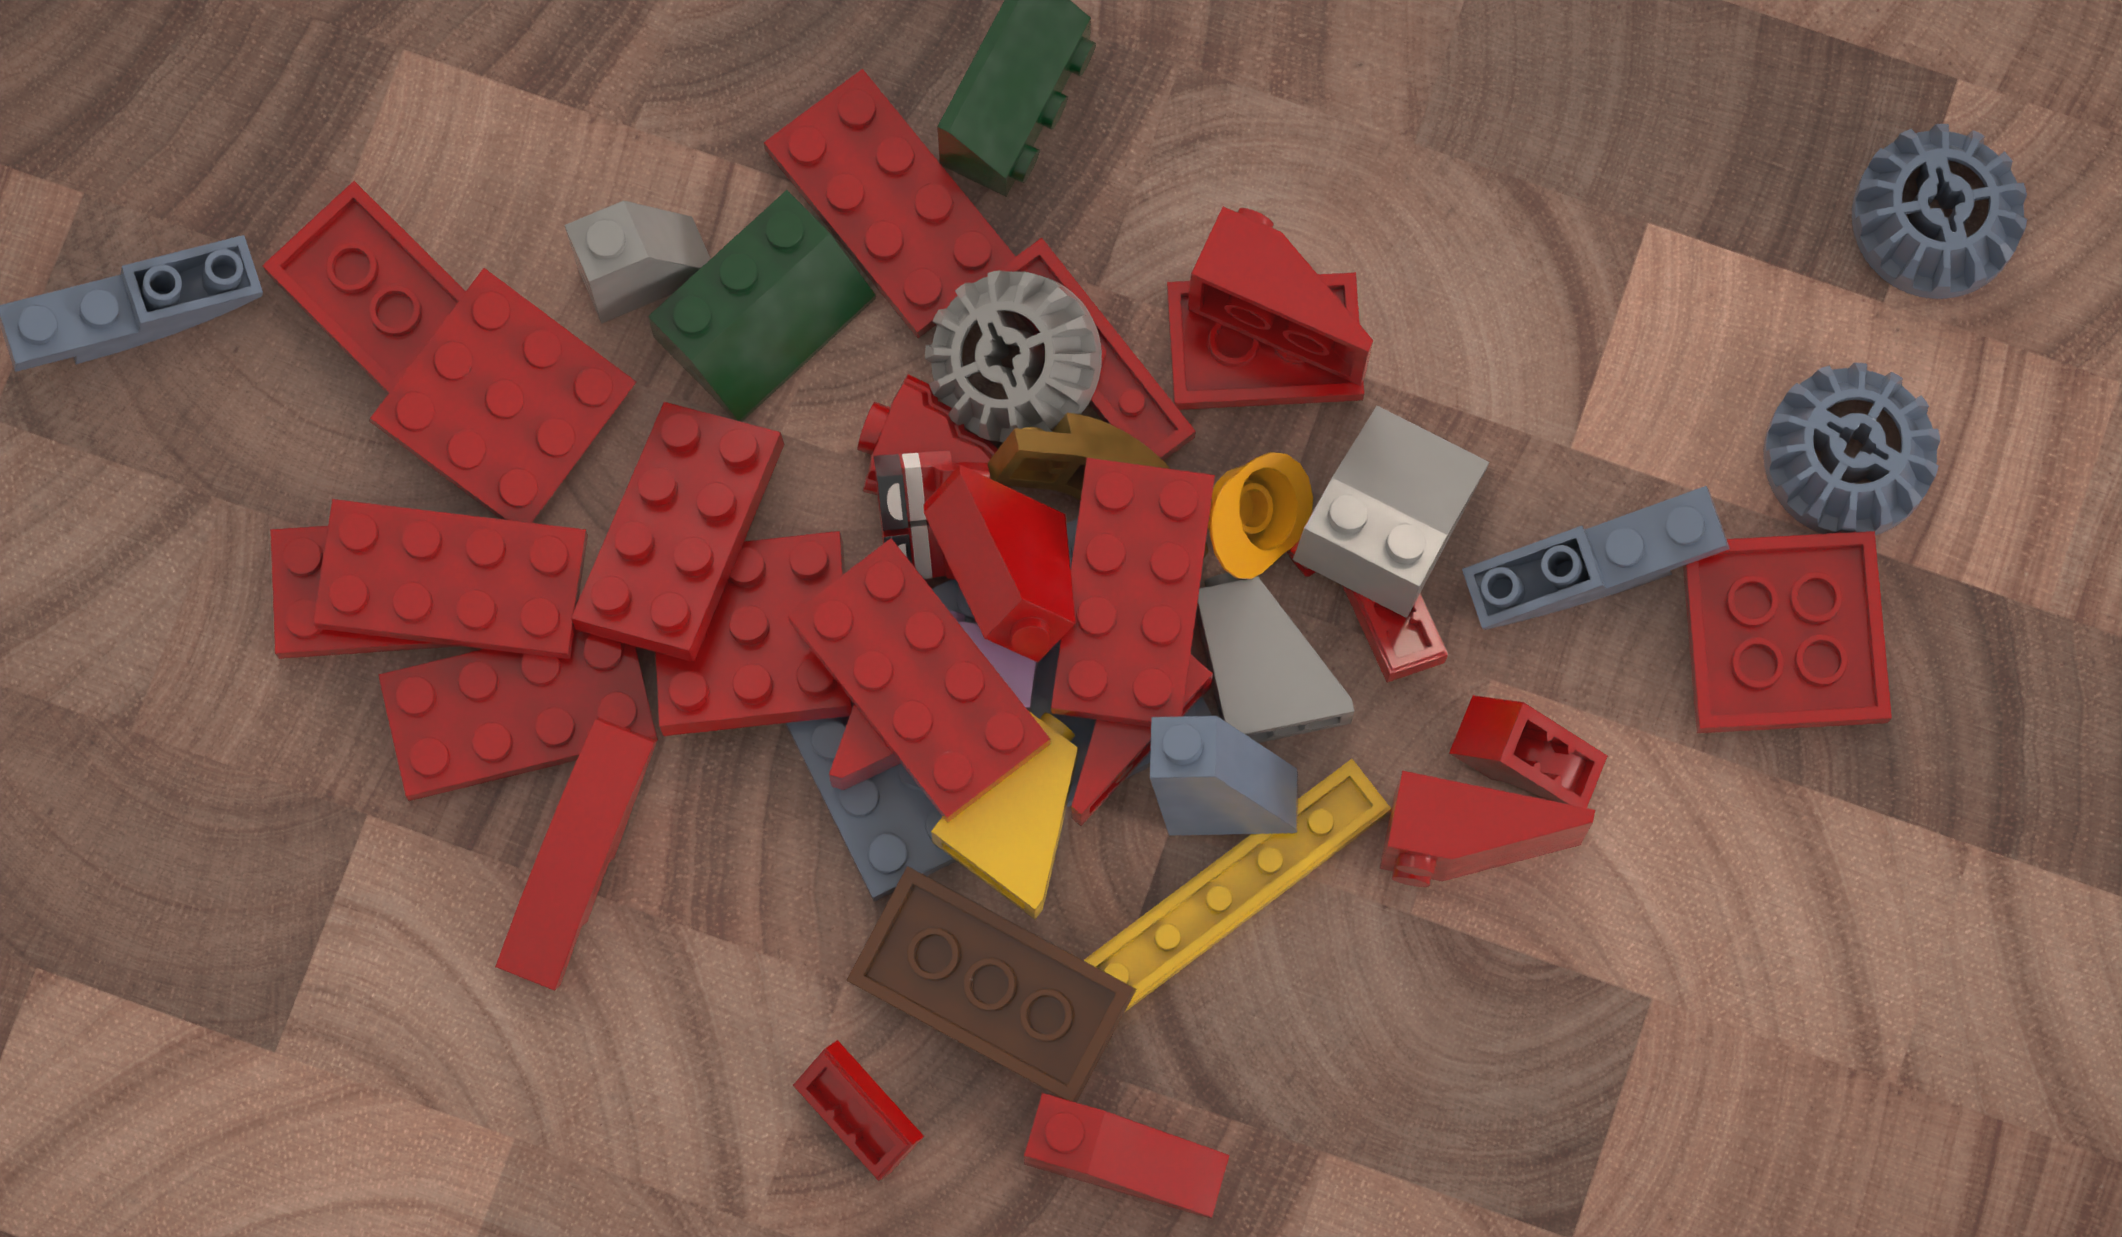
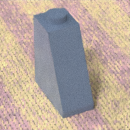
M1218 716L1152 717L1150 780L1169 836L1297 833V768Z

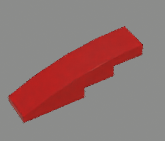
M599 717L594 720L538 852L497 960L496 968L554 991L561 986L580 930L588 922L608 864L615 858L657 740Z

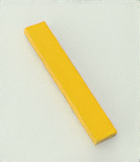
M1350 759L1298 798L1297 833L1250 834L1085 958L1084 961L1137 989L1126 1011L1388 815L1391 807L1355 761Z

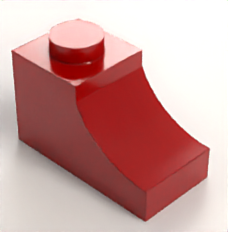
M1472 695L1449 751V754L1491 780L1516 786L1546 800L1587 808L1608 757V755L1525 702Z

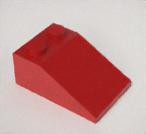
M1223 206L1191 272L1187 309L1361 386L1366 375L1374 340L1281 231L1273 228L1274 223L1268 217L1248 208H1239L1238 212H1235Z
M1402 770L1393 797L1379 869L1393 871L1392 880L1398 883L1416 887H1429L1431 879L1443 882L1580 846L1593 824L1595 810Z

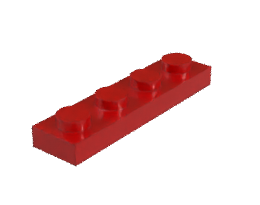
M1040 238L997 270L1029 272L1052 279L1073 292L1088 309L1097 327L1102 351L1099 381L1089 405L1103 422L1111 424L1141 441L1163 461L1195 438V429L1043 238ZM1017 313L1034 335L1040 333L1032 321L1024 315Z

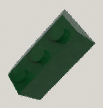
M1004 0L937 126L939 163L943 167L1007 197L1015 180L1025 183L1040 153V149L1034 147V144L1042 128L1047 127L1053 130L1064 111L1068 96L1063 94L1062 91L1072 73L1080 77L1086 70L1094 53L1096 43L1090 40L1091 17L1071 0Z
M786 190L648 316L653 337L734 420L743 422L876 299V294L828 230Z

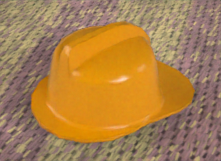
M1268 452L1254 458L1246 465L1227 471L1215 483L1208 530L1215 556L1223 569L1233 577L1252 579L1262 574L1300 540L1304 527L1312 515L1313 493L1310 479L1298 461L1288 454Z

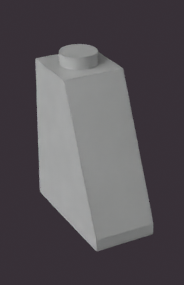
M623 200L564 225L578 271L601 323L673 294L711 259L692 216Z
M1224 573L1204 581L1205 588L1199 589L1196 617L1208 670L1213 673L1212 688L1219 718L1257 743L1351 724L1354 715L1352 698L1259 577L1243 580L1235 578L1229 573Z

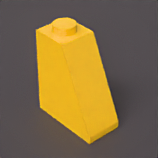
M1031 712L1030 714L1049 736L1051 744L948 823L942 816L931 831L932 843L1033 919L1038 917L1044 907L1078 760V747L1071 743L1075 734L1064 723L1047 712H1044L1040 719Z

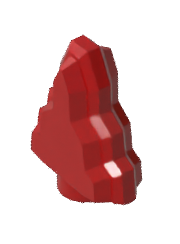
M907 374L890 407L874 402L864 422L857 450L870 454L871 459L864 481L863 492L878 495L874 456L950 450L953 463L984 462L988 464L998 449L990 440L967 432L964 424L957 425L948 416L952 408L938 401V397L933 395L930 385Z

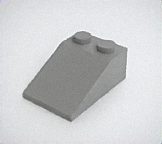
M1376 406L1331 478L1304 527L1293 560L1407 618L1483 477L1489 462Z

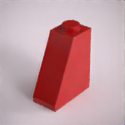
M959 465L923 504L924 515L984 639L1038 663L1076 624L1066 514Z

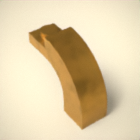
M1068 412L1052 432L1044 431L1037 427L1014 428L988 462L991 479L1000 484L1059 491L1071 495L1080 501L1087 458L1170 469L1151 449L1127 432L1101 420ZM1207 542L1205 544L1204 558L1209 553Z

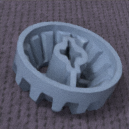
M1935 124L1929 131L1918 133L1909 129L1900 133L1896 140L1884 149L1880 148L1862 175L1856 188L1852 205L1854 236L1863 257L1870 267L1882 279L1899 290L1915 296L1932 299L1963 296L1982 288L1992 281L2004 269L2014 254L2027 224V219L2024 217V202L2027 196L2024 183H2017L2011 172L2013 161L2004 151L1998 156L1992 149L1984 145L1985 136L1973 130L1966 136L1950 132L1949 124ZM1948 160L1961 163L1973 170L1982 180L1985 187L1972 190L1962 177L1950 172ZM1920 167V173L1916 178L1918 193L1913 201L1902 203L1904 184L1911 173ZM1933 199L1938 200L1941 208L1930 209ZM1989 199V209L1984 224L1977 232L1967 237L1964 225L1971 215L1974 201ZM1941 209H1952L1949 218L1944 217Z
M1854 362L1849 368L1834 370L1829 365L1818 369L1812 377L1800 384L1796 383L1787 392L1767 428L1763 459L1766 476L1774 495L1783 508L1798 522L1821 534L1875 531V535H1879L1899 525L1918 507L1938 471L1939 465L1936 463L1940 434L1938 429H1933L1927 415L1929 405L1922 395L1915 398L1902 386V377L1893 372L1884 376L1867 370L1866 363ZM1847 400H1863L1874 404L1868 415L1850 413L1839 418L1827 411L1831 406ZM1882 409L1891 416L1897 425L1901 438L1900 453L1886 445V434L1881 424L1876 421ZM1851 439L1858 440L1862 444L1860 452L1855 458L1849 457L1844 453L1846 445ZM1815 449L1820 451L1821 463L1816 456ZM1864 479L1871 481L1865 484H1854Z

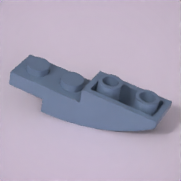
M241 235L123 265L121 275L0 305V327L15 372L72 357L75 364L125 351L202 324L262 297L263 291L245 236Z
M1707 486L1588 529H1585L1583 526L1573 528L1463 568L1462 571L1483 630L1540 617L1641 586L1672 575L1671 570L1730 548L1710 491Z

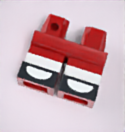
M950 450L874 456L883 544L892 538L923 579L946 576L948 579L956 580L924 515L923 504L959 465L990 478L988 464L984 462L953 463Z

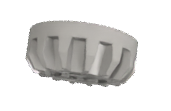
M993 271L988 273V277L974 283H964L955 290L957 297L950 303L947 309H939L933 322L937 325L933 343L926 345L925 359L931 362L934 381L929 383L934 396L940 398L944 404L952 408L948 414L951 420L957 425L964 424V427L978 434V437L1004 442L1014 428L1037 427L1044 431L1052 432L1067 412L1081 415L1096 390L1102 363L1099 333L1091 314L1082 301L1060 283L1029 272ZM1005 311H1014L1024 315L1035 324L1040 333L1033 335L1031 332L1019 330L1014 315L1005 313ZM978 321L983 335L976 345V361L963 366V344L968 332ZM1007 344L1020 348L1021 354L1016 355L1012 359L1014 368L1002 366L1001 359L1009 355ZM981 372L990 381L1002 383L1008 399H994L982 394L970 383L967 377Z

